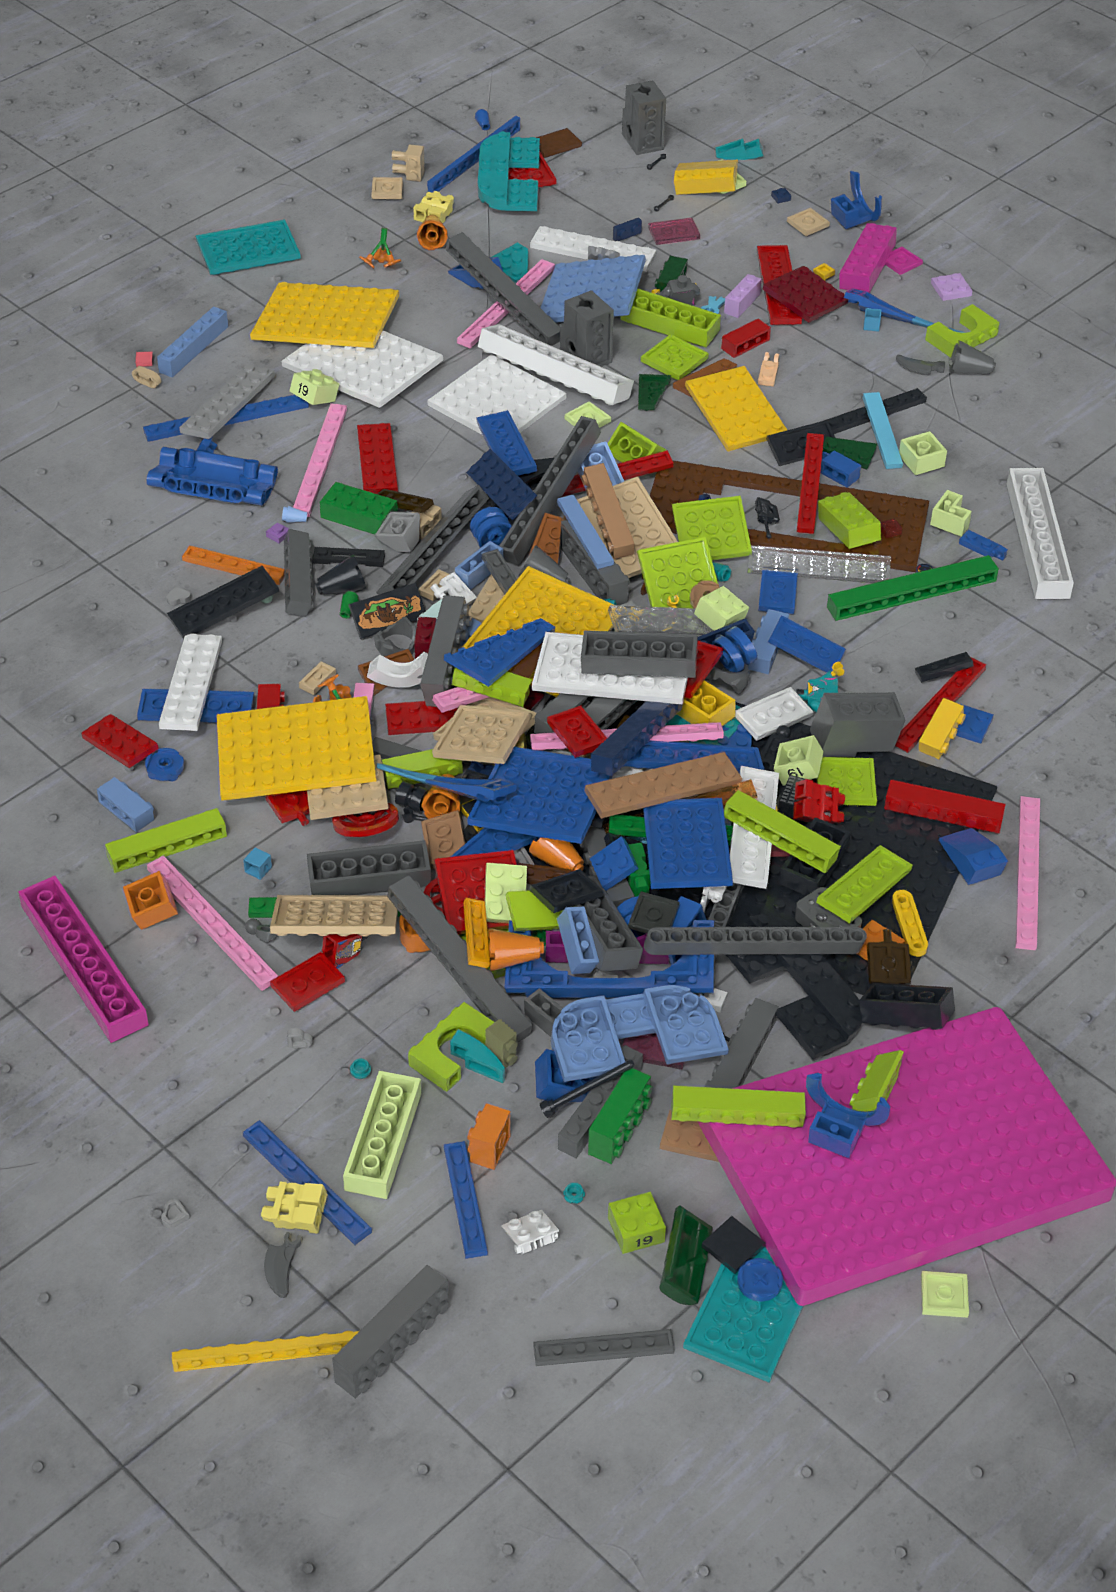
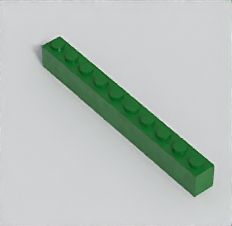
M990 555L828 594L827 609L835 621L996 582L999 568Z

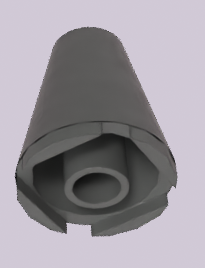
M958 340L950 360H952L953 364H949V372L990 374V372L994 371L996 363L994 358Z
M537 545L533 548L525 562L524 568H522L519 574L520 577L524 570L530 566L565 583H568L570 580L567 577L568 573Z

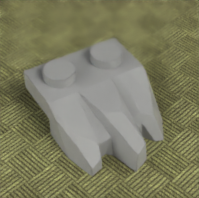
M588 246V260L613 259L620 256V253L615 250Z

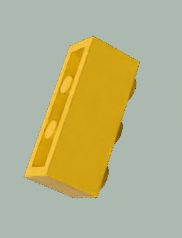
M945 698L942 699L919 740L920 752L940 759L943 753L946 754L950 739L955 738L958 725H962L966 714H964L963 705Z

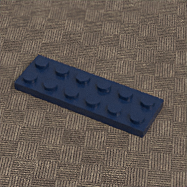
M491 449L485 452L466 472L512 520L537 496Z

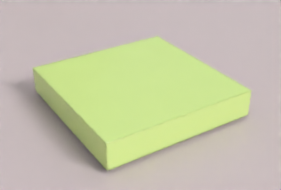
M590 401L566 413L564 419L573 426L576 425L581 416L596 419L599 428L611 422V416Z
M921 1272L922 1315L968 1318L967 1274Z

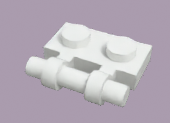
M455 572L441 579L439 583L442 586L441 588L437 584L431 586L437 599H442L443 595L448 593L450 596L465 597L466 604L470 605L477 598Z

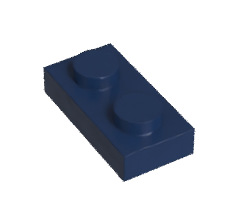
M639 217L613 226L614 241H621L642 233V220Z

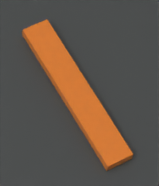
M190 545L182 556V560L185 562L241 576L263 566L277 585H280L284 579L283 568Z

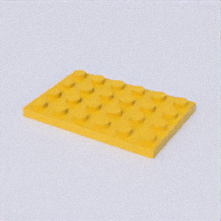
M745 366L685 382V387L727 452L765 442L768 435L787 430Z

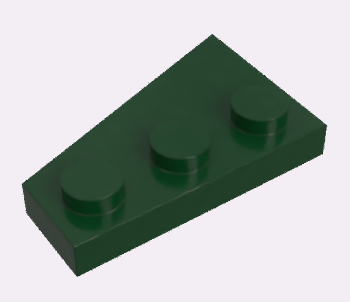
M639 374L638 410L648 411L656 409L671 381V375Z
M826 437L822 452L830 454L836 451L867 470L877 443Z

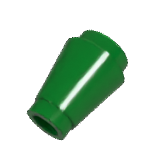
M347 591L343 594L339 613L342 618L348 619L351 615L349 604L359 601V596L355 592Z

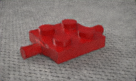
M307 790L265 795V799L281 823L293 819H298L302 826L309 823L305 816L310 814Z

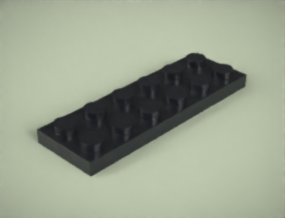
M260 566L168 612L167 615L184 639L186 635L197 634L280 591L265 568Z

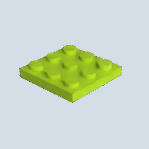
M670 334L643 354L641 362L666 375H671L676 380H680L706 361L709 353Z
M822 757L819 775L816 778L817 784L839 788V792L845 794L843 805L876 806L877 796L873 758Z

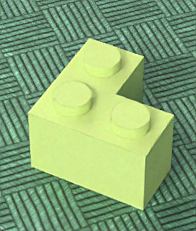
M947 490L933 508L930 525L962 537L969 528L972 511L961 507L963 495Z

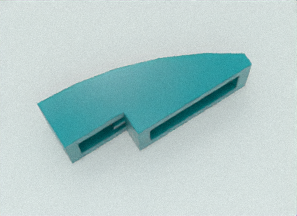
M742 138L715 147L716 157L726 160H747L763 156V148L759 139L745 143Z
M458 1029L450 1041V1053L464 1059L465 1068L503 1083L505 1081V1067L496 1055L482 1042Z

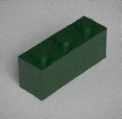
M670 255L668 260L664 262L663 270H660L659 279L656 278L655 288L660 289V292H662L670 280H676L680 275L685 276L688 259Z

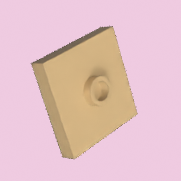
M373 177L372 199H402L403 178Z
M812 208L787 217V222L805 236L827 228L830 225L827 219Z

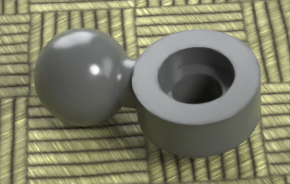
M250 919L245 924L246 931L251 935L256 934L260 941L270 942L276 938V934H270V925H261L257 919Z

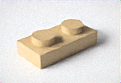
M438 569L418 589L420 595L434 601L436 596L431 586L437 584L441 588L442 586L439 584L441 579L450 574Z
M321 661L299 682V688L315 695L322 688H318V685L334 676L336 668Z

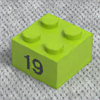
M651 1191L608 1203V1220L622 1254L665 1242L666 1226Z

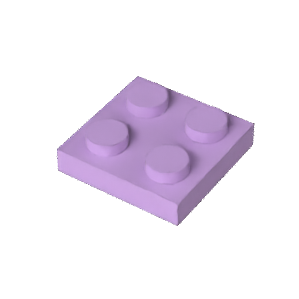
M961 273L931 278V284L942 301L972 296V289Z

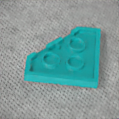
M518 242L492 256L499 258L503 272L515 284L528 272V248Z

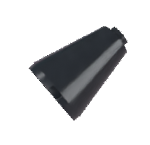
M354 555L317 578L318 582L315 583L318 593L322 592L323 595L357 591L366 588L363 575Z

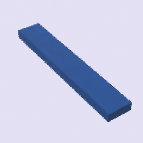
M462 1141L444 1144V1153L465 1259L487 1256L488 1251L466 1143Z

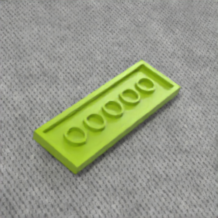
M880 845L820 894L816 903L842 920L851 923L911 871L913 865Z

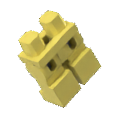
M437 191L433 193L427 192L421 203L413 207L414 220L423 222L429 215H436L444 223L446 217L453 211L454 197L452 195L442 196Z
M280 1181L279 1186H268L266 1198L268 1201H274L275 1203L274 1206H264L261 1217L265 1221L273 1222L275 1228H296L318 1234L322 1219L321 1212L324 1211L328 1194L323 1184L305 1183L300 1185Z

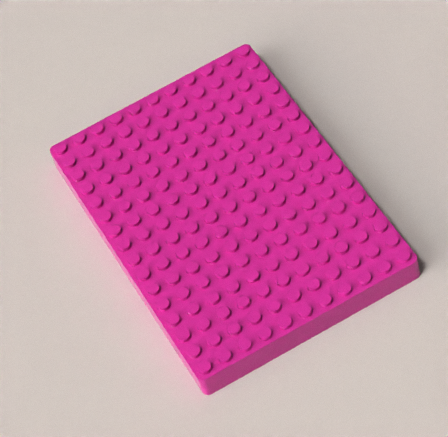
M993 1007L948 1021L943 1028L937 1030L925 1028L732 1088L805 1093L806 1115L803 1127L724 1124L718 1122L703 1123L697 1121L759 1236L766 1242L765 1247L776 1267L778 1266L781 1270L783 1279L794 1300L800 1306L820 1301L1109 1202L1116 1187L1115 1177L1003 1010L999 1007ZM897 1050L904 1051L897 1081L887 1099V1103L890 1105V1114L887 1121L875 1126L865 1125L850 1158L808 1142L809 1128L817 1112H821L823 1108L812 1099L807 1091V1075L814 1073L822 1074V1086L825 1092L839 1104L852 1109L853 1106L849 1105L854 1093L858 1094L859 1092L857 1087L860 1079L867 1076L865 1070L868 1063H873L876 1055Z

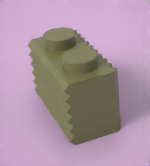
M499 1019L485 1030V1044L506 1068L513 1065L518 1058L516 1055V1048L518 1046L517 1032H514V1029H511V1027H508V1024Z

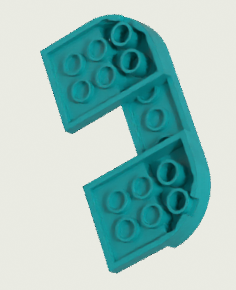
M501 131L482 142L478 169V197L482 203L486 202L489 204V207L497 210L537 211L538 180H508L509 168H539L540 138H510V132Z

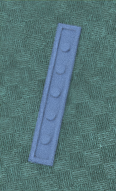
M570 495L558 498L557 504L595 567L600 569L614 565L612 556L575 496Z

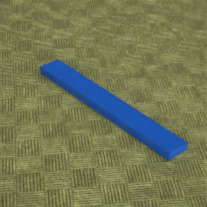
M260 1120L243 1131V1137L290 1183L324 1185L328 1195L324 1211L321 1213L354 1245L372 1233V1228Z

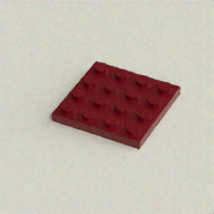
M801 266L765 283L762 288L808 323L848 304V299L844 298L843 292L837 290L805 266Z

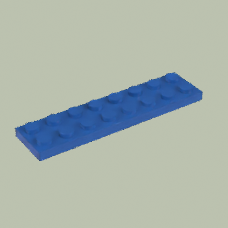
M649 740L622 766L638 769H655L725 752L738 773H740L741 766L764 770L757 747Z

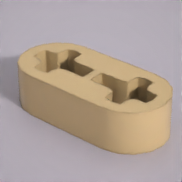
M138 366L132 371V376L137 382L150 388H156L161 383L160 376L145 367Z

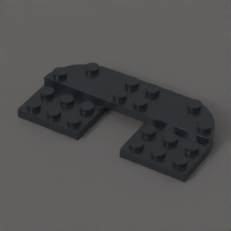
M759 914L748 917L746 923L735 927L797 926L776 916ZM725 954L749 984L786 969L808 996L778 1008L775 1015L813 1060L847 1045L856 1036L863 1022L859 998L822 954Z

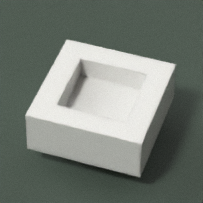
M714 988V993H705L704 997L710 1002L715 1011L721 1012L728 992Z

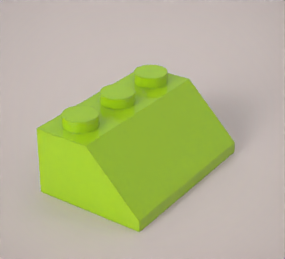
M623 422L619 423L607 443L613 457L620 462L666 451L665 448Z
M897 1050L876 1055L873 1063H868L865 1070L867 1076L860 1079L857 1087L859 1092L858 1094L854 1093L849 1105L853 1106L852 1110L862 1112L873 1111L877 1109L880 1097L885 1098L887 1101L897 1081L904 1051Z

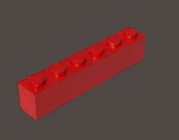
M890 780L884 809L1000 833L1006 804Z

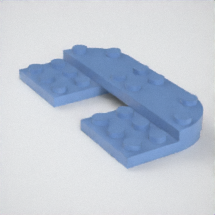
M677 985L644 989L643 994L605 1000L604 996H597L574 1001L565 1006L558 1017L555 1018L550 1040L551 1048L555 1051L564 1082L600 1076L624 1063L625 1059L618 1039L656 1033L666 1064L726 1055L729 1051L716 1012L710 1002L701 995L699 997L690 992V988Z

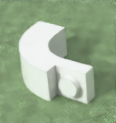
M423 652L415 660L408 663L394 662L379 655L370 662L367 678L391 687L418 685L422 679L428 654Z

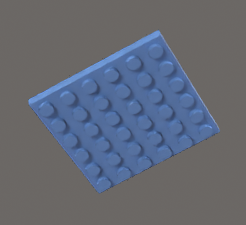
M645 255L619 256L613 259H591L582 262L575 261L572 263L556 264L541 309L554 322H564V301L592 290L614 309V316L629 315L646 262Z

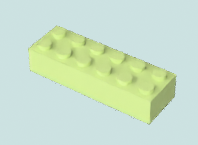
M384 1071L378 1072L343 1174L344 1191L383 1199L388 1198L421 1097L420 1078Z

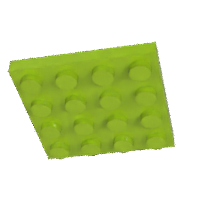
M741 495L672 504L678 542L706 537L712 560L752 555Z
M706 537L637 551L652 614L667 608L672 610L667 605V599L670 596L671 601L675 602V595L679 597L677 609L679 608L680 614L695 612L689 598L694 585L708 580L718 584Z

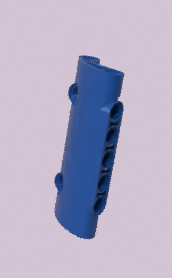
M162 447L159 465L151 469L147 474V485L165 488L167 491L231 503L244 502L263 506L274 488L278 467L260 464L258 460L243 459L197 451L190 448L175 449Z

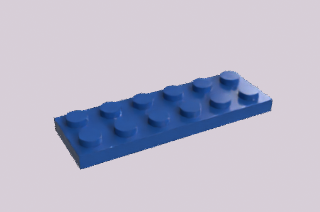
M508 410L476 417L479 429L489 449L517 476L537 471V465Z
M142 689L137 713L138 720L160 721L169 689ZM208 690L200 722L217 723V714L253 710L254 692Z

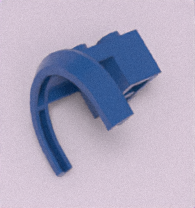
M850 171L851 189L855 200L851 201L845 194L831 199V214L845 229L869 220L877 221L882 209L881 195H879V198L875 197L874 211L868 207L861 192L860 174Z
M814 1073L807 1075V1091L812 1099L823 1108L821 1112H817L809 1128L808 1142L850 1158L864 1126L880 1125L887 1121L890 1114V1105L885 1098L880 1097L877 1109L873 1111L862 1112L852 1110L839 1104L825 1092L822 1086V1074Z

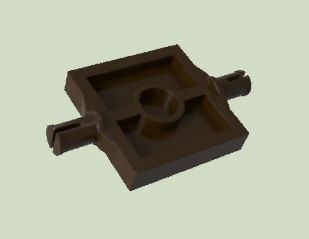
M891 929L883 930L884 941L879 943L869 942L867 944L869 984L873 982L911 984L909 944L892 941Z

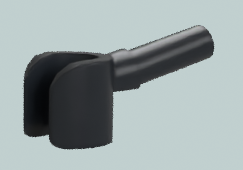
M411 808L403 809L404 814H402L405 823L428 819L427 817L413 814Z

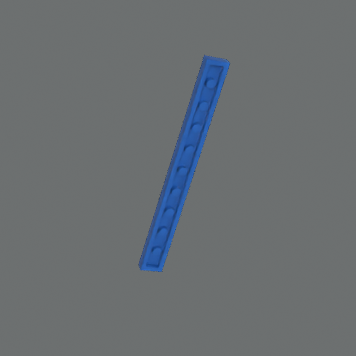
M514 116L485 139L501 131L510 132V137L520 131V117ZM485 139L428 180V192H439L479 162L480 146Z
M294 394L247 404L225 425L309 408V403ZM190 417L144 426L143 431L147 442L183 435L180 433L179 427Z

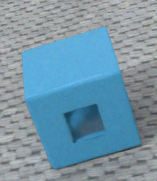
M866 308L863 330L879 331L881 309Z
M256 847L243 859L245 873L259 880L272 868L271 855Z

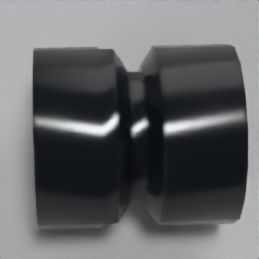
M403 781L397 789L395 803L405 808L410 807L418 813H423L422 801L429 789L420 786L416 788L415 784Z

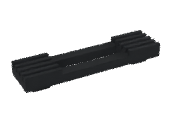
M315 547L313 564L330 565L331 563H341L348 558L345 556H332L334 554L366 556V558L355 557L357 563L365 564V566L383 567L385 550Z

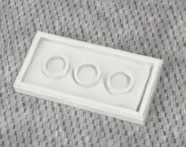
M789 687L735 710V717L757 741L775 733L779 726L786 725L789 727L811 717L814 712Z

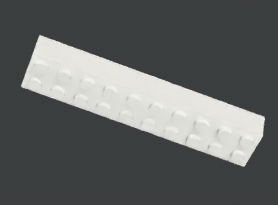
M500 324L485 327L481 330L478 347L482 348L486 353L496 354L498 358L510 360V363L515 365H522L524 369L536 371L540 376H547L552 381L562 382L564 386L576 388L580 393L590 394L594 399H602L608 405H614L630 398L634 380Z
M1009 468L1007 488L1035 599H1070L1074 582L1044 469Z

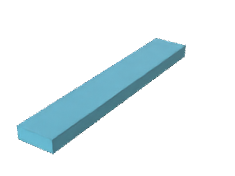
M863 393L862 398L885 468H902L903 462L880 393Z

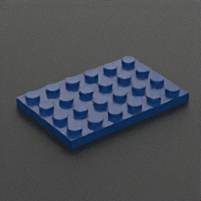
M722 798L676 799L643 808L651 889L733 886Z

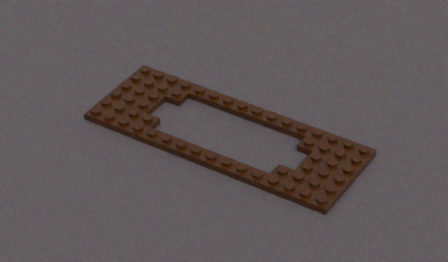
M672 460L674 463L672 468L657 471L649 496L672 533L677 534L672 504L699 501V496L704 493L721 495L724 485L800 497L802 480ZM819 483L818 500L849 492L880 521L881 540L850 549L842 543L770 532L771 538L768 539L765 531L748 529L750 544L753 547L916 572L929 500Z

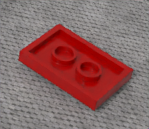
M582 706L547 717L548 725L575 758L593 752L607 739Z
M319 952L271 980L270 986L295 1012L344 983L345 976L322 952Z

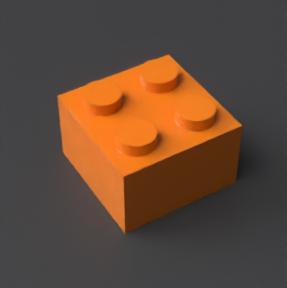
M160 871L123 886L132 919L141 930L178 914L169 883Z
M487 1103L482 1111L479 1110L476 1116V1125L474 1128H470L467 1140H470L468 1153H470L471 1163L495 1170L510 1138L509 1110Z

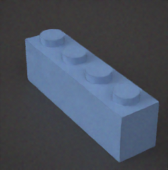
M768 609L766 616H762L761 628H757L756 639L752 640L758 655L757 660L748 665V670L769 675L779 648L769 643L768 640L781 615L789 619V614Z

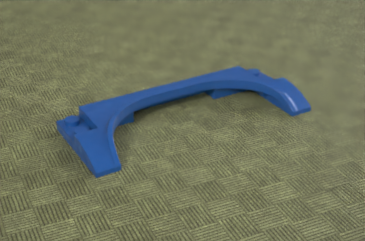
M693 920V927H714V920ZM509 921L508 932L531 936L530 931H514L512 921ZM714 954L682 955L669 968L663 971H651L650 976L639 978H581L570 976L568 971H557L540 957L539 959L506 967L504 988L507 993H526V997L540 988L551 998H591L597 996L619 998L643 994L644 989L667 985L690 988L692 993H714Z

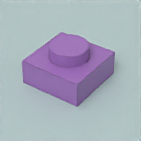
M277 522L266 531V537L280 544L285 539L288 528Z

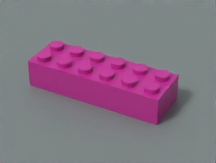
M875 223L866 224L839 273V289L850 290L854 288L870 293L886 260L890 256V252L896 245L897 227L876 225Z

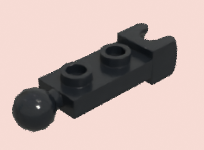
M781 725L777 728L776 734H771L761 754L764 770L775 772L774 765L779 744L790 740L791 730L788 726Z

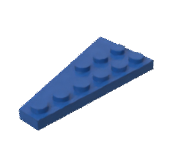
M540 618L522 625V628L515 631L513 629L508 630L502 636L497 634L474 643V646L466 649L463 647L454 654L450 652L444 654L443 660L489 687L543 642L546 632L554 633L555 626Z
M484 828L450 857L509 850L515 851L531 844L533 840L538 841L540 837Z

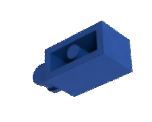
M836 451L830 454L822 452L821 474L846 488L860 478V464Z

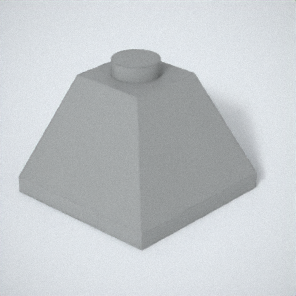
M390 512L375 534V537L397 552H412L419 541L420 514Z

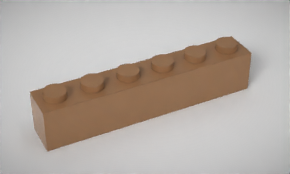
M604 463L584 467V475H581L582 483L587 486L586 493L588 499L592 500L593 512L597 513V523L599 526H602L601 532L603 539L607 540L608 552L612 553L614 559L633 555L635 543Z

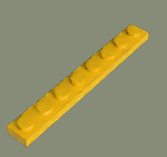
M344 1331L337 1334L323 1333L319 1336H298L292 1339L277 1338L272 1341H252L247 1344H227L220 1347L206 1346L202 1349L193 1350L181 1349L172 1352V1364L174 1372L332 1355L337 1354L359 1331Z

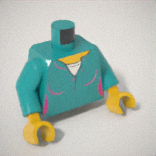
M835 662L832 665L833 671H829L819 678L809 679L807 689H796V693L802 700L807 702V705L813 712H817L824 693H838V678L835 676H843L845 672L841 662Z

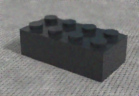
M816 817L808 829L841 846L837 860L826 873H823L790 854L780 872L779 885L806 896L825 885L849 848L851 831Z
M873 982L859 1000L862 1023H869L873 1026L886 1024L891 1027H929L930 1029L937 1030L944 1027L955 1011L953 987Z

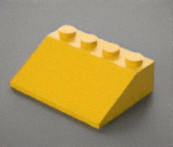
M738 160L679 163L674 174L676 195L735 191Z

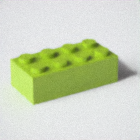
M844 492L837 496L818 500L819 520L849 549L881 540L880 521L851 493Z

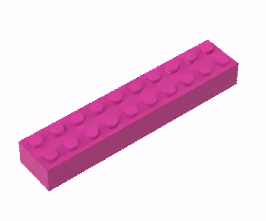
M52 876L18 891L22 909L109 1042L117 1041L148 1026L146 1009L57 877Z

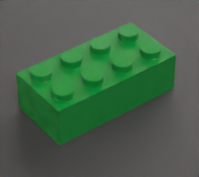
M335 482L319 502L321 518L374 535L390 512H398L397 500L339 482Z
M634 1068L623 1073L589 1128L588 1155L612 1164L616 1157H620L625 1141L629 1142L634 1126L640 1124L643 1111L648 1110L651 1105L652 1099L650 1094L653 1086L651 1085L650 1075Z

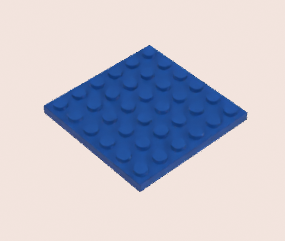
M514 747L505 764H495L488 779H502L517 784L516 792L509 793L507 796L496 797L495 800H489L487 803L477 800L467 818L468 825L582 844L597 812L584 791L585 785L610 780L613 776L591 771V759L575 758L570 755Z

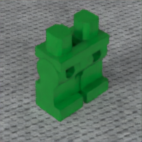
M642 843L628 844L639 868L628 876V884L634 897L639 896L640 891L649 893L650 874L649 870H647Z

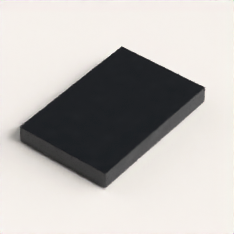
M581 869L533 884L530 887V892L553 913L562 911L566 907H574L603 897L604 892Z

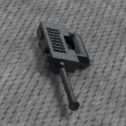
M757 497L755 501V510L758 514L757 520L765 525L766 537L770 539L771 534L768 523L780 521L778 508L776 505L771 504L769 500Z

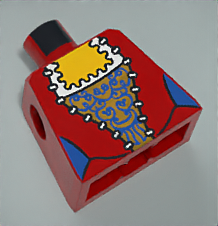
M329 934L323 936L322 953L338 969L359 955L361 941L367 939L368 936H360L359 934H350L348 936Z

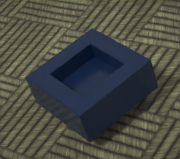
M786 188L771 191V196L777 204L791 201V194Z

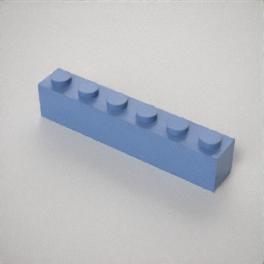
M213 306L157 356L159 373L173 378L228 328L227 311Z

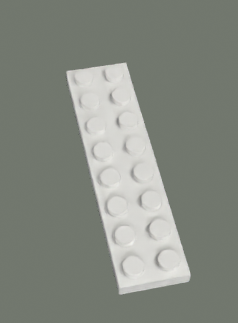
M540 226L530 242V248L587 260L588 246L615 250L620 253V256L624 257L645 255L646 262L643 268L645 272L648 271L656 256V250L649 247L625 244L619 241L596 238L561 229H552L546 226Z
M189 634L184 637L160 717L159 729L198 730L222 644V636Z
M741 766L739 774L742 777V781L738 784L737 791L739 790L775 810L779 773ZM733 823L729 854L733 883L766 889L772 843L736 823Z

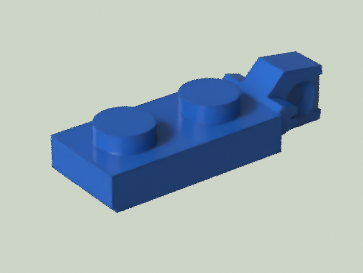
M968 530L959 539L960 545L983 556L990 555L1002 561L1006 558L1008 549L975 532Z

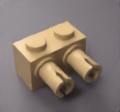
M409 145L406 152L393 150L392 160L405 161L406 165L393 163L392 172L405 174L406 180L421 182L425 172L424 146Z

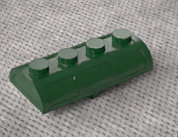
M681 1205L675 1208L659 1289L664 1295L679 1304L695 1305L699 1302L705 1265L708 1258V1252L701 1245L712 1234L713 1227Z

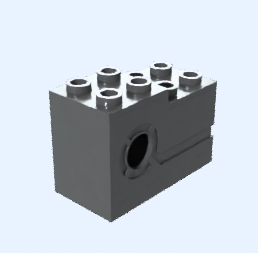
M653 80L626 85L625 108H623L622 135L636 155L664 150L666 97Z
M592 290L564 301V323L560 324V350L603 367L612 363L614 309Z
M895 692L824 693L810 732L812 736H815L824 751L823 757H855L857 752L893 751L906 720Z

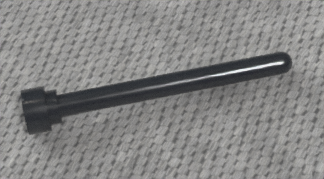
M628 1060L555 1100L546 1099L540 1102L543 1114L546 1118L555 1115L558 1107L634 1067V1062Z

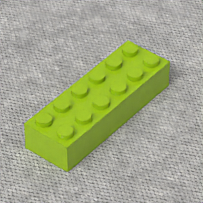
M637 288L630 314L621 316L620 320L666 335L672 334L686 342L707 347L720 331L721 315Z

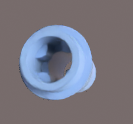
M291 506L283 507L282 521H286V523L306 522L307 512Z

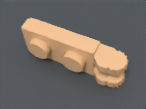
M765 352L758 385L774 387L778 371L779 354H775L773 362L768 361L770 355L769 352Z

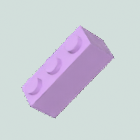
M747 274L725 297L724 313L739 318L760 295L762 279Z

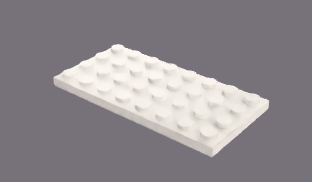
M545 633L532 682V691L683 704L688 677L582 674L581 650L583 635Z

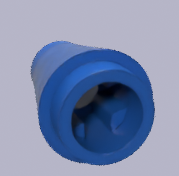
M484 109L478 110L475 113V120L482 130H488L490 128L489 113Z

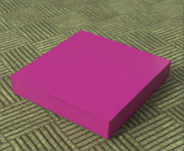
M901 246L890 252L885 265L899 275H902L922 265L923 260Z

